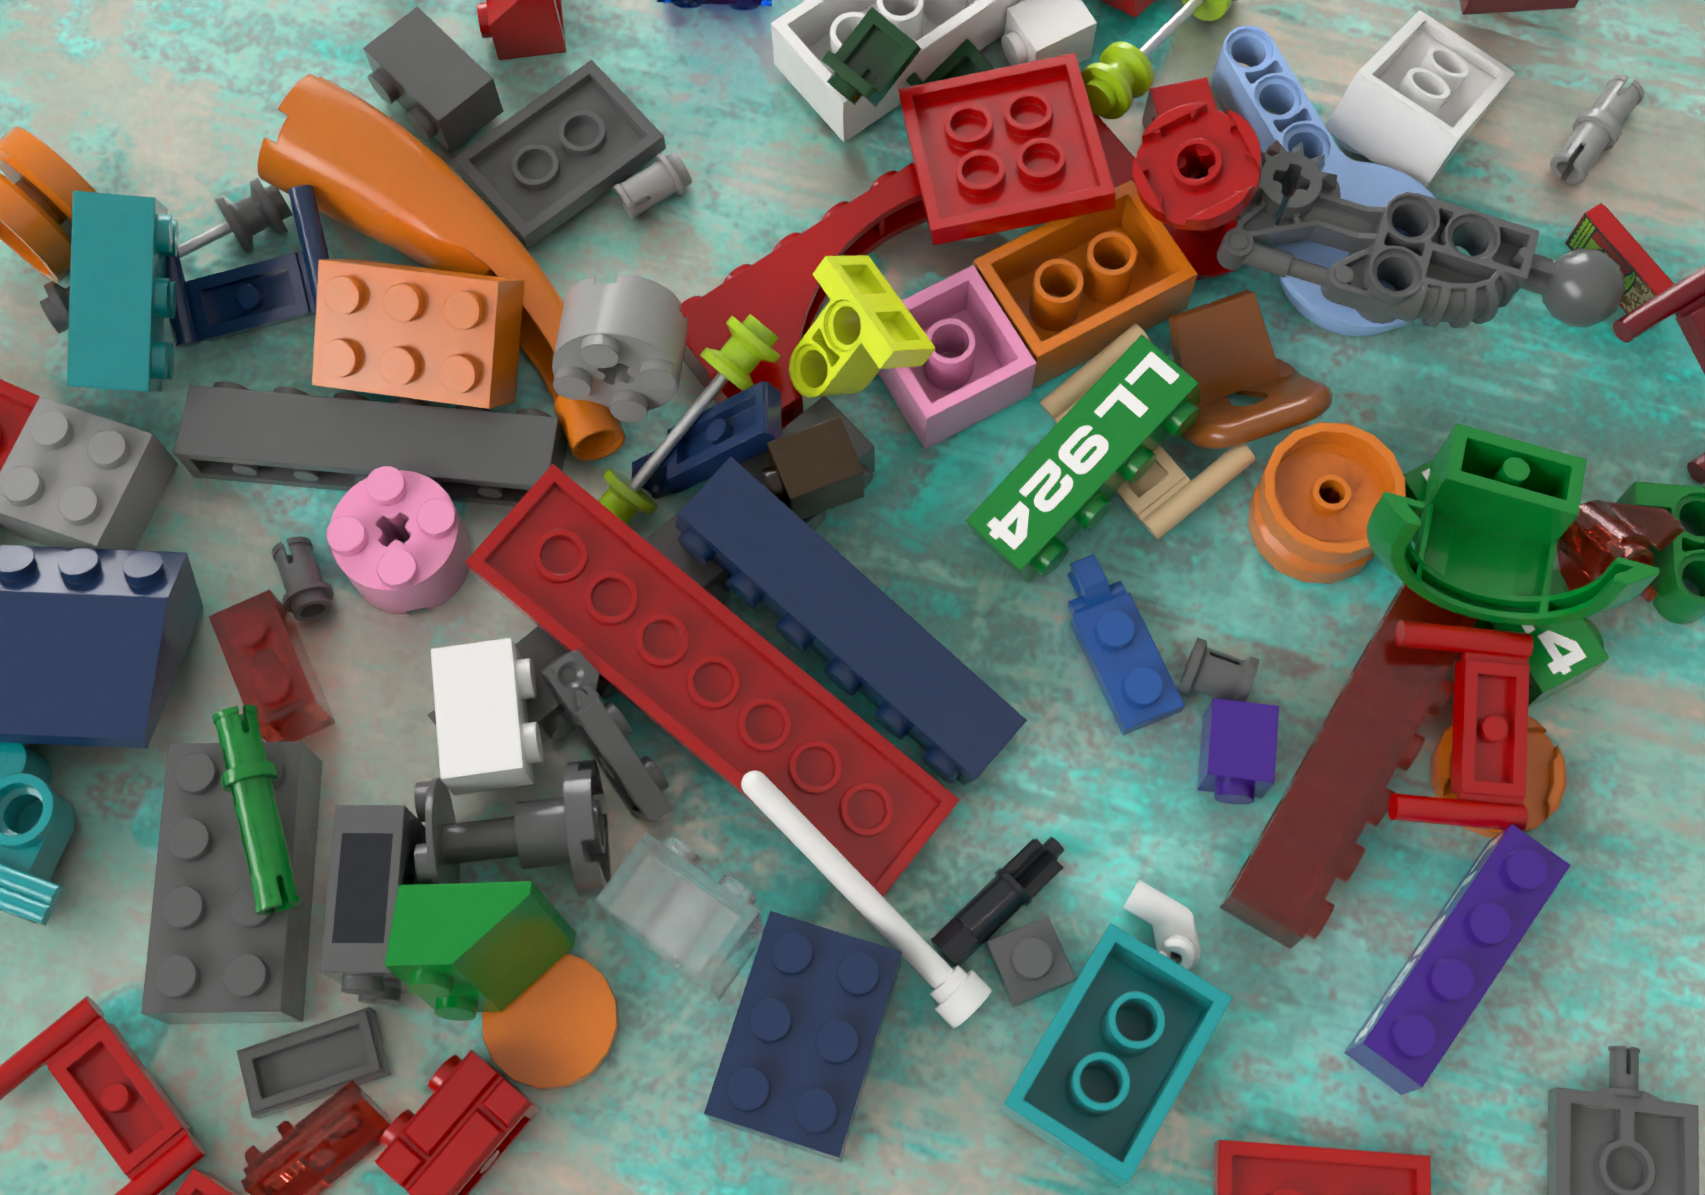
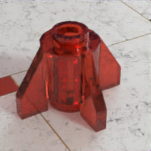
M1601 500L1588 501L1580 504L1577 518L1558 539L1557 554L1560 573L1566 582L1568 591H1572L1588 585L1600 577L1617 557L1653 566L1654 554L1649 550V542L1661 551L1686 529L1681 522L1663 508L1612 503ZM1649 584L1639 595L1649 603L1658 594Z

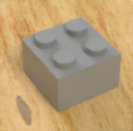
M39 397L0 471V523L14 535L49 547L136 550L178 463L152 433Z

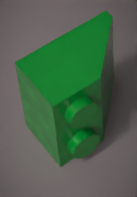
M532 881L398 885L384 966L408 986L409 992L418 995L432 1007L435 1015L448 1020L469 1021L476 1018L477 1012H502L575 946L576 932Z

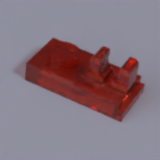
M352 1080L295 1126L289 1121H283L279 1124L277 1129L282 1139L266 1152H261L255 1145L251 1146L245 1152V1160L248 1166L243 1169L246 1177L241 1180L245 1191L250 1195H318L381 1144V1136L392 1121L388 1114Z

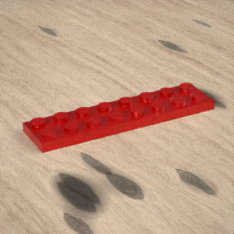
M554 464L549 467L465 562L468 569L567 651L578 650L599 672V677L758 809L760 808L743 792L741 781L743 776L750 771L762 772L882 897L960 800Z

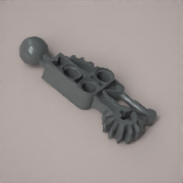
M1276 140L1272 145L1268 146L1266 153L1261 152L1262 171L1259 188L1247 208L1234 218L1237 222L1236 227L1226 232L1217 250L1218 262L1226 269L1236 270L1246 265L1284 278L1288 275L1320 285L1322 295L1327 300L1353 308L1366 320L1379 324L1393 322L1396 319L1413 323L1416 318H1421L1423 325L1434 328L1439 322H1448L1451 328H1465L1471 321L1475 324H1483L1491 321L1495 317L1498 308L1506 307L1519 289L1522 288L1541 294L1542 301L1553 318L1568 326L1587 328L1605 321L1614 314L1625 293L1624 274L1613 258L1596 249L1578 248L1561 255L1556 260L1534 253L1540 231L1419 193L1406 192L1398 194L1388 202L1386 207L1364 206L1341 199L1339 183L1336 181L1338 175L1321 172L1325 166V154L1309 159L1304 156L1303 141L1294 146L1291 152H1287L1279 141ZM1283 196H1286V205L1274 226L1275 215L1281 205ZM1394 227L1407 231L1411 237L1400 234ZM1311 240L1349 252L1352 255L1335 262L1329 269L1294 258L1292 253L1270 246ZM1455 246L1464 248L1470 256L1459 252ZM1378 279L1392 283L1397 291L1385 288Z

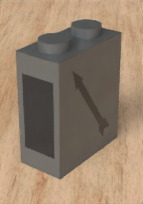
M405 805L335 806L320 973L341 984V992L359 995L358 1001L362 1003L398 1004L400 1003L401 993H411L408 991V986L384 966L398 885L419 884L415 870L416 844L426 843L425 826L422 822H419L418 818Z

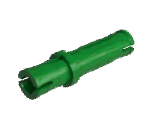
M244 705L242 707L243 714L240 715L238 706H233L220 710L212 716L213 724L216 725L226 769L223 775H220L221 785L224 791L231 792L256 905L254 907L255 913L258 916L269 915L271 908H274L275 913H280L301 905L302 902L297 892L273 787V782L278 778L276 763L267 760L258 721L259 713L257 706Z

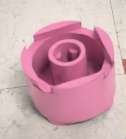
M382 466L374 469L367 478L354 485L342 497L327 528L326 538L339 567L368 603L388 613L408 614L407 611L425 607L430 610L444 604L461 588L470 570L465 563L471 556L469 535L456 507L447 492L438 483L416 472L398 470L391 466Z

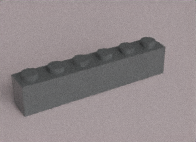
M220 381L215 382L213 387L189 385L174 454L195 478L349 491L354 485L367 478L374 469L382 466H391L398 470L412 471L429 477L447 492L452 501L515 507L552 464L563 472L567 441L558 417H552L548 413L537 409H520L516 411V414L491 412L487 408L456 405L455 408L434 407L421 400L412 398H398L394 403L369 401L364 396L349 392H339L333 397L310 396L304 391L291 387H277L273 392L248 390L246 387L236 383Z

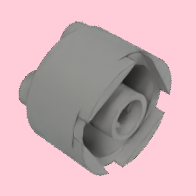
M616 274L615 283L596 285V276L583 279L568 291L564 300L552 362L554 390L567 399L588 400L605 405L610 408L611 414L620 421L634 423L642 421L647 417L648 410L666 404L678 391L688 331V318L686 316L684 319L681 314V302L673 292L647 278L631 274Z

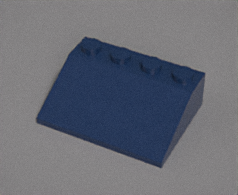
M0 545V742L148 749L204 608L187 552Z

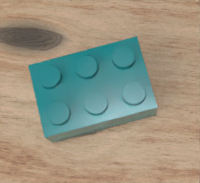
M73 191L67 386L162 392V380L173 379L174 344L163 342L164 318H175L176 282L165 278L166 256L177 257L179 229L178 220L172 219V215L168 214V209L155 197Z
M1110 923L999 1112L1116 1187L1124 1186L1131 1180L1233 997Z

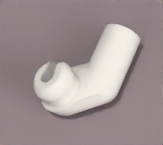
M1139 879L1123 909L1152 925L1156 951L1187 970L1193 969L1199 961L1201 952L1193 913L1186 906Z

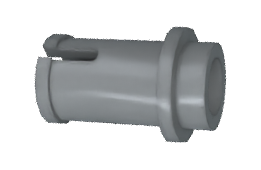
M662 152L656 155V163L621 184L618 183L613 186L616 195L620 196L618 199L632 220L637 218L640 213L672 194L676 193L680 197L686 193L684 187L692 183V178L676 152L667 156Z

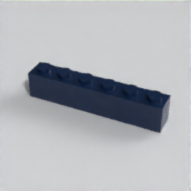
M732 457L717 470L677 513L675 527L681 532V535L677 538L681 546L700 563L706 565L710 560H713L730 576L726 581L727 586L739 599L752 608H756L761 603L780 620L775 625V628L786 641L801 652H805L810 647L828 663L824 672L831 681L851 696L857 691L864 695L877 707L873 713L875 719L898 739L902 740L908 735L926 751L922 760L944 781L952 784L955 779H958L963 785H966L976 780L1027 721Z

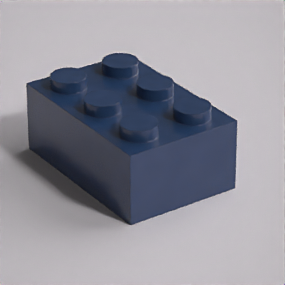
M770 911L704 1111L706 1117L710 1121L841 1163L899 973L902 952Z

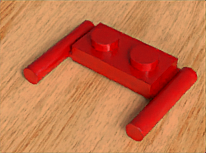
M1400 620L1395 631V641L1398 647L1462 653V660L1455 662L1450 793L1457 794V799L1393 793L1388 802L1389 818L1397 821L1504 830L1513 824L1521 831H1524L1528 822V812L1524 806V798H1526L1530 671L1528 659L1533 651L1532 635L1522 632Z
M88 996L83 998L0 1065V1100L45 1064L48 1066L47 1068L123 1173L130 1179V1182L114 1195H158L206 1155V1151L200 1142L190 1134L189 1131L192 1129L116 1026L107 1022L100 1007Z

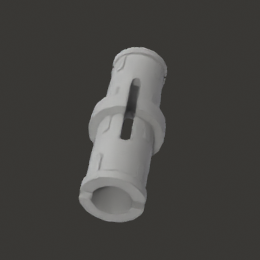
M1613 76L1592 108L1582 110L1573 124V134L1550 161L1551 171L1557 178L1561 179L1571 163L1574 162L1573 166L1575 168L1568 176L1566 183H1582L1601 153L1613 148L1622 134L1621 125L1635 106L1644 98L1643 87L1637 80L1634 79L1626 92L1620 96L1619 91L1627 82L1629 76Z

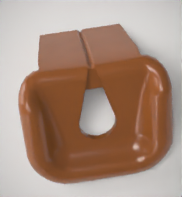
M1245 290L1215 300L1209 304L1168 316L1173 362L1199 383L1201 402L1197 405L1201 409L1198 417L1179 437L1206 449L1229 448L1311 421L1329 409L1332 403V392L1325 384L1301 375L1290 364L1275 358L1255 292ZM1235 393L1237 395L1265 399L1251 405L1233 406L1227 395Z

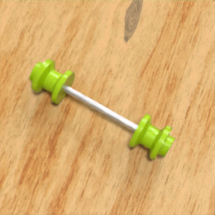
M1181 0L1184 6L1140 49L1122 41L1110 44L1102 52L1099 63H1092L1081 72L1092 113L1111 120L1122 117L1130 109L1133 98L1143 96L1153 85L1154 72L1148 57L1191 14L1204 21H1215L1220 19L1229 10L1231 2L1236 0Z
M751 314L748 315L743 323L734 316H731L726 322L732 335L721 350L706 347L700 354L719 373L634 478L630 481L610 467L603 474L609 488L599 499V502L625 524L628 525L638 512L652 515L656 511L658 505L641 488L724 385L730 380L744 391L754 386L750 374L761 360L776 363L781 357L772 348L779 337Z

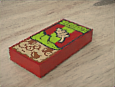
M1602 203L1584 213L1565 242L1572 251L1578 248L1596 249L1614 259L1624 274L1625 293L1619 306L1626 314L1674 285L1671 279Z

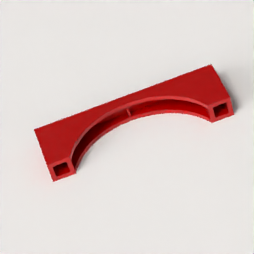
M1093 114L1114 188L1130 180L1134 182L1132 172L1134 156L1101 118ZM910 163L898 172L892 170L884 173L872 184L870 190L851 202L842 201L834 205L817 224L801 234L794 232L787 235L777 243L770 254L752 265L743 264L735 268L728 274L723 284L704 296H693L681 303L680 312L684 319L686 316L688 318V331L683 361L704 389H706L719 371L702 358L700 354L706 347L721 350L732 335L726 324L731 316H734L743 323L748 315L751 314L779 337L772 348L781 355L776 363L760 361L750 374L753 384L768 381L781 392L782 429L804 412L802 395L794 388L790 379L789 363L795 347L815 322L820 310L828 299L827 294L813 276V272L825 256L868 255L884 242L900 233L927 222L914 163ZM729 380L713 400L718 404L742 392V390Z

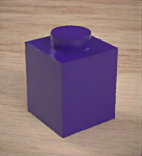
M1219 698L1211 700L1202 719L1197 790L1214 792L1215 800L1237 805L1251 804L1254 802V798L1264 797L1275 780L1279 706Z

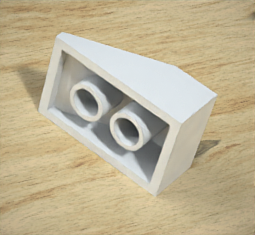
M1419 10L1357 72L1325 126L1329 133L1335 136L1340 145L1346 150L1355 154H1362L1375 164L1401 171L1427 188L1509 84L1516 72Z

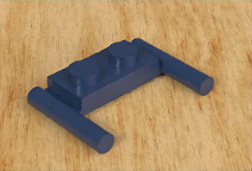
M301 185L288 189L301 244V252L283 255L187 282L185 281L179 252H177V257L166 256L165 278L176 282L175 318H169L175 347L192 346L202 341H215L316 315L319 259L330 258L312 185Z

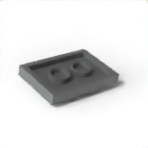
M590 60L452 159L457 172L520 242L529 249L612 189L614 185L620 183L664 151L666 145L663 134L594 61Z

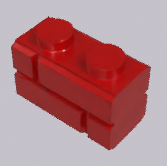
M472 1050L463 1059L453 1055L439 1067L430 1079L428 1088L434 1093L416 1114L409 1109L405 1110L385 1130L380 1138V1143L386 1148L375 1162L410 1195H469L541 1108L481 1055Z

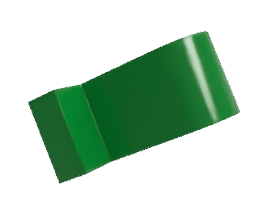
M1635 481L1613 504L1614 528L1648 531L1650 566L1660 568L1659 575L1650 583L1653 606L1662 617L1670 622L1677 624L1693 623L1705 615V487ZM1680 520L1691 524L1696 530L1697 536L1686 531ZM1682 578L1693 582L1699 589L1701 596L1690 592L1684 585Z

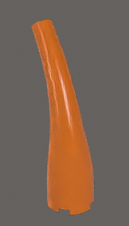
M308 74L298 81L278 107V111L288 116L281 127L277 143L267 137L263 139L257 163L260 179L289 194L288 189L292 187L312 185L318 211L405 255L425 268L525 280L520 347L540 373L555 401L553 410L560 421L561 429L572 455L578 460L594 461L605 458L620 449L625 442V433L620 420L611 414L610 408L593 401L567 399L554 390L552 362L564 302L541 267L516 236L440 157L403 126L359 96L330 80Z

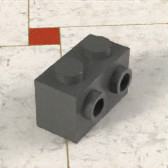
M418 6L363 48L373 71L368 75V80L379 96L390 105L397 101L406 110L405 115L409 123L423 139L429 141L434 137L450 153L503 112L493 78Z

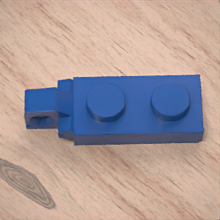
M1094 554L1072 562L1070 564L1071 571L1067 576L1078 598L1068 601L1067 604L1072 616L1070 626L1123 736L1182 712L1185 704L1131 594L1126 592L1121 581L1108 584L1107 577Z

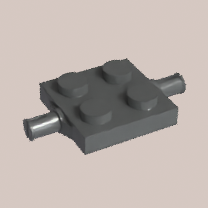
M1627 1046L1608 1047V1088L1593 1092L1559 1087L1548 1090L1547 1195H1699L1698 1105L1662 1101L1645 1091H1640L1639 1048H1627Z

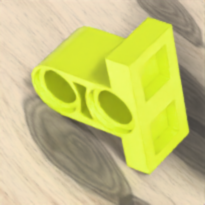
M869 255L825 256L813 272V276L830 298V301L795 347L789 363L790 379L794 388L802 396L808 398L856 394L869 385L880 369L923 366L936 348Z

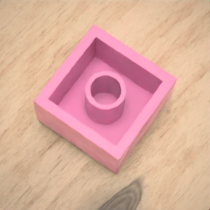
M974 265L902 300L936 349L923 366L880 369L878 374L924 449L1031 395L1036 362Z

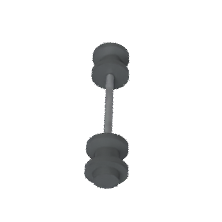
M259 178L250 181V196L236 203H233L223 195L215 199L226 222L178 245L179 256L182 258L231 232L235 234L243 250L247 253L254 249L253 235L267 228H271L279 235L288 232L282 220L293 214L278 188L273 185L264 188ZM51 281L44 285L48 297L41 300L40 305L52 326L60 334L69 329L70 286L63 288L56 282Z

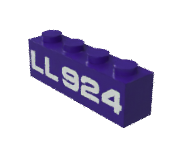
M1513 824L1489 840L1344 1053L1400 1095L1422 1088L1571 865Z

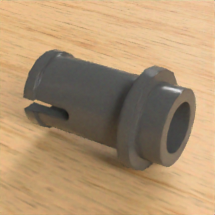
M300 536L288 538L287 543L290 547L291 555H287L284 544L279 542L273 547L271 553L274 561L277 563L286 591L282 599L285 610L292 613L294 618L299 621H311L323 617L331 610L330 601L333 599L334 592L330 584L323 582L311 540Z

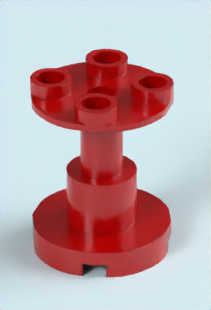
M1204 103L1184 104L1168 110L1156 118L1142 136L1143 143L1137 151V157L1135 158L1134 156L1132 167L1135 186L1142 204L1155 219L1161 221L1197 272L1196 281L1204 278L1220 277L1236 271L1222 267L1217 259V250L1226 232L1236 227L1237 222L1234 218L1247 208L1257 192L1262 171L1260 144L1251 125L1238 113L1227 109L1228 114L1220 110H1210L1207 104Z

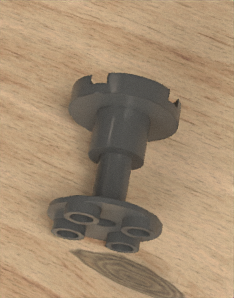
M596 760L568 762L564 770L563 797L517 802L515 814L511 817L456 823L449 790L440 777L433 778L431 781L417 782L414 790L416 814L419 822H425L426 843L416 844L414 852L418 883H460V863L519 857L522 869L571 864L575 888L580 897L608 894L609 889L606 883L611 881L609 829L607 814H602L600 801L593 800V795L604 794Z

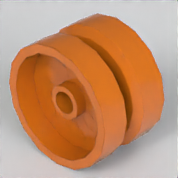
M19 126L13 127L0 139V169L6 175L5 177L0 173V240L41 274L59 283L70 273L71 239L66 232L69 235L72 234L73 191H96L72 166L40 139Z
M1319 422L1294 430L1275 447L1249 502V531L1259 553L1277 571L1305 583L1332 584L1357 575L1376 557L1367 539L1366 532L1369 516L1384 491L1406 497L1405 477L1394 453L1369 432L1346 423Z

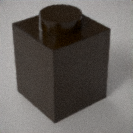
M840 416L767 442L770 466L761 469L765 486L801 519L864 497V471Z

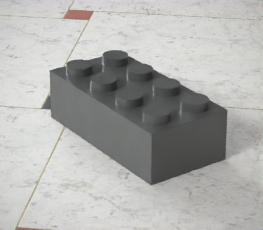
M302 741L263 742L267 760L276 763L278 778L273 782L296 888L302 903L293 909L280 913H275L274 908H271L269 915L260 916L256 915L254 909L256 905L231 792L224 791L221 785L220 775H223L226 769L220 743L168 744L141 1014L167 1024L303 1022L323 761Z

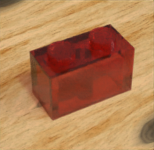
M270 589L208 616L243 705H255L258 708L261 734L266 742L298 741L336 723L290 612L286 611L283 604Z

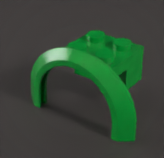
M1458 423L1455 424L1431 462L1424 502L1384 491L1373 508L1367 524V539L1372 551L1411 590L1426 600L1452 612L1495 623L1552 625L1571 622L1606 612L1636 598L1659 575L1660 569L1617 557L1606 571L1590 584L1572 591L1549 595L1558 539L1577 518L1579 513L1587 459ZM1418 530L1415 549H1413L1410 541Z

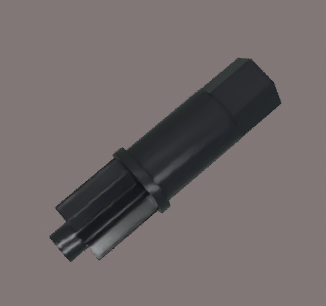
M1050 837L1043 845L1037 838L1035 840L1032 839L1002 869L999 868L994 873L995 877L931 939L933 946L954 967L957 965L961 966L1023 905L1027 907L1032 902L1031 899L1064 868L1057 861L1058 857L1065 851L1061 844L1053 837Z

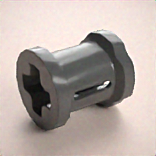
M1197 637L1186 663L1178 691L1188 694L1190 691L1195 690L1219 699L1246 702L1257 672L1259 659L1249 656L1242 660L1207 647L1206 640Z

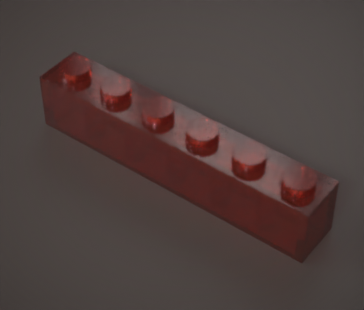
M1402 583L1219 907L1289 949L1301 941L1305 935L1315 940L1324 928L1335 906L1325 899L1336 878L1346 883L1353 874L1365 852V848L1356 843L1367 822L1376 827L1388 810L1389 798L1393 793H1396L1386 787L1397 767L1405 772L1409 769L1425 741V737L1416 733L1425 714L1427 713L1435 718L1454 688V683L1445 678L1454 661L1462 660V653L1398 647L1395 641V631L1398 622L1404 620L1476 628L1474 625L1477 619L1442 608L1415 593L1405 583Z

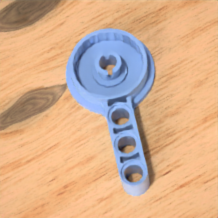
M1246 25L1237 27L1229 32L1214 66L1211 81L1225 109L1240 114L1251 125L1258 138L1261 152L1266 153L1268 146L1272 145L1276 140L1279 141L1287 152H1291L1294 146L1303 141L1304 156L1309 159L1325 154V166L1321 172L1338 175L1336 181L1339 183L1341 199L1364 206L1386 207L1392 198L1406 192L1419 193L1435 198L1421 183L1401 171L1380 164L1355 161L1345 156L1336 145L1273 38L1266 31L1259 27ZM1237 62H1239V63H1244V64L1248 65L1249 67L1242 66V65L1238 64ZM1265 109H1271L1272 111L1276 112L1278 115L1271 114V113L1265 111ZM1283 196L1282 207L1276 218L1275 225L1286 205V196ZM1394 227L1400 234L1411 237L1407 231ZM1311 240L1273 246V248L1292 253L1294 258L1329 269L1335 262L1350 256L1346 251ZM1288 275L1285 278L1278 276L1281 287L1291 304L1305 318L1331 332L1348 336H1371L1411 323L1399 319L1385 324L1372 323L1363 318L1355 309L1327 300L1322 295L1320 285ZM1378 279L1385 288L1397 291L1392 283Z

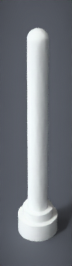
M754 770L743 776L741 781L743 792L897 951L902 952L905 960L933 987L929 994L937 1001L934 1009L953 1029L967 1020L988 998L992 989L973 970L966 973L959 965L952 969L762 772Z

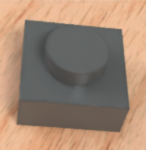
M1049 916L991 939L986 943L987 951L1012 1008L1071 984L1076 979Z

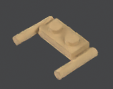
M1133 324L1043 398L1039 403L1045 412L1058 423L1141 334L1150 341L1144 330L1138 324ZM1246 444L1234 446L1193 480H1190L1159 445L1153 451L1157 458L1147 473L1134 484L1125 481L1115 493L1135 517L1142 521L1148 531L1159 540L1257 459Z

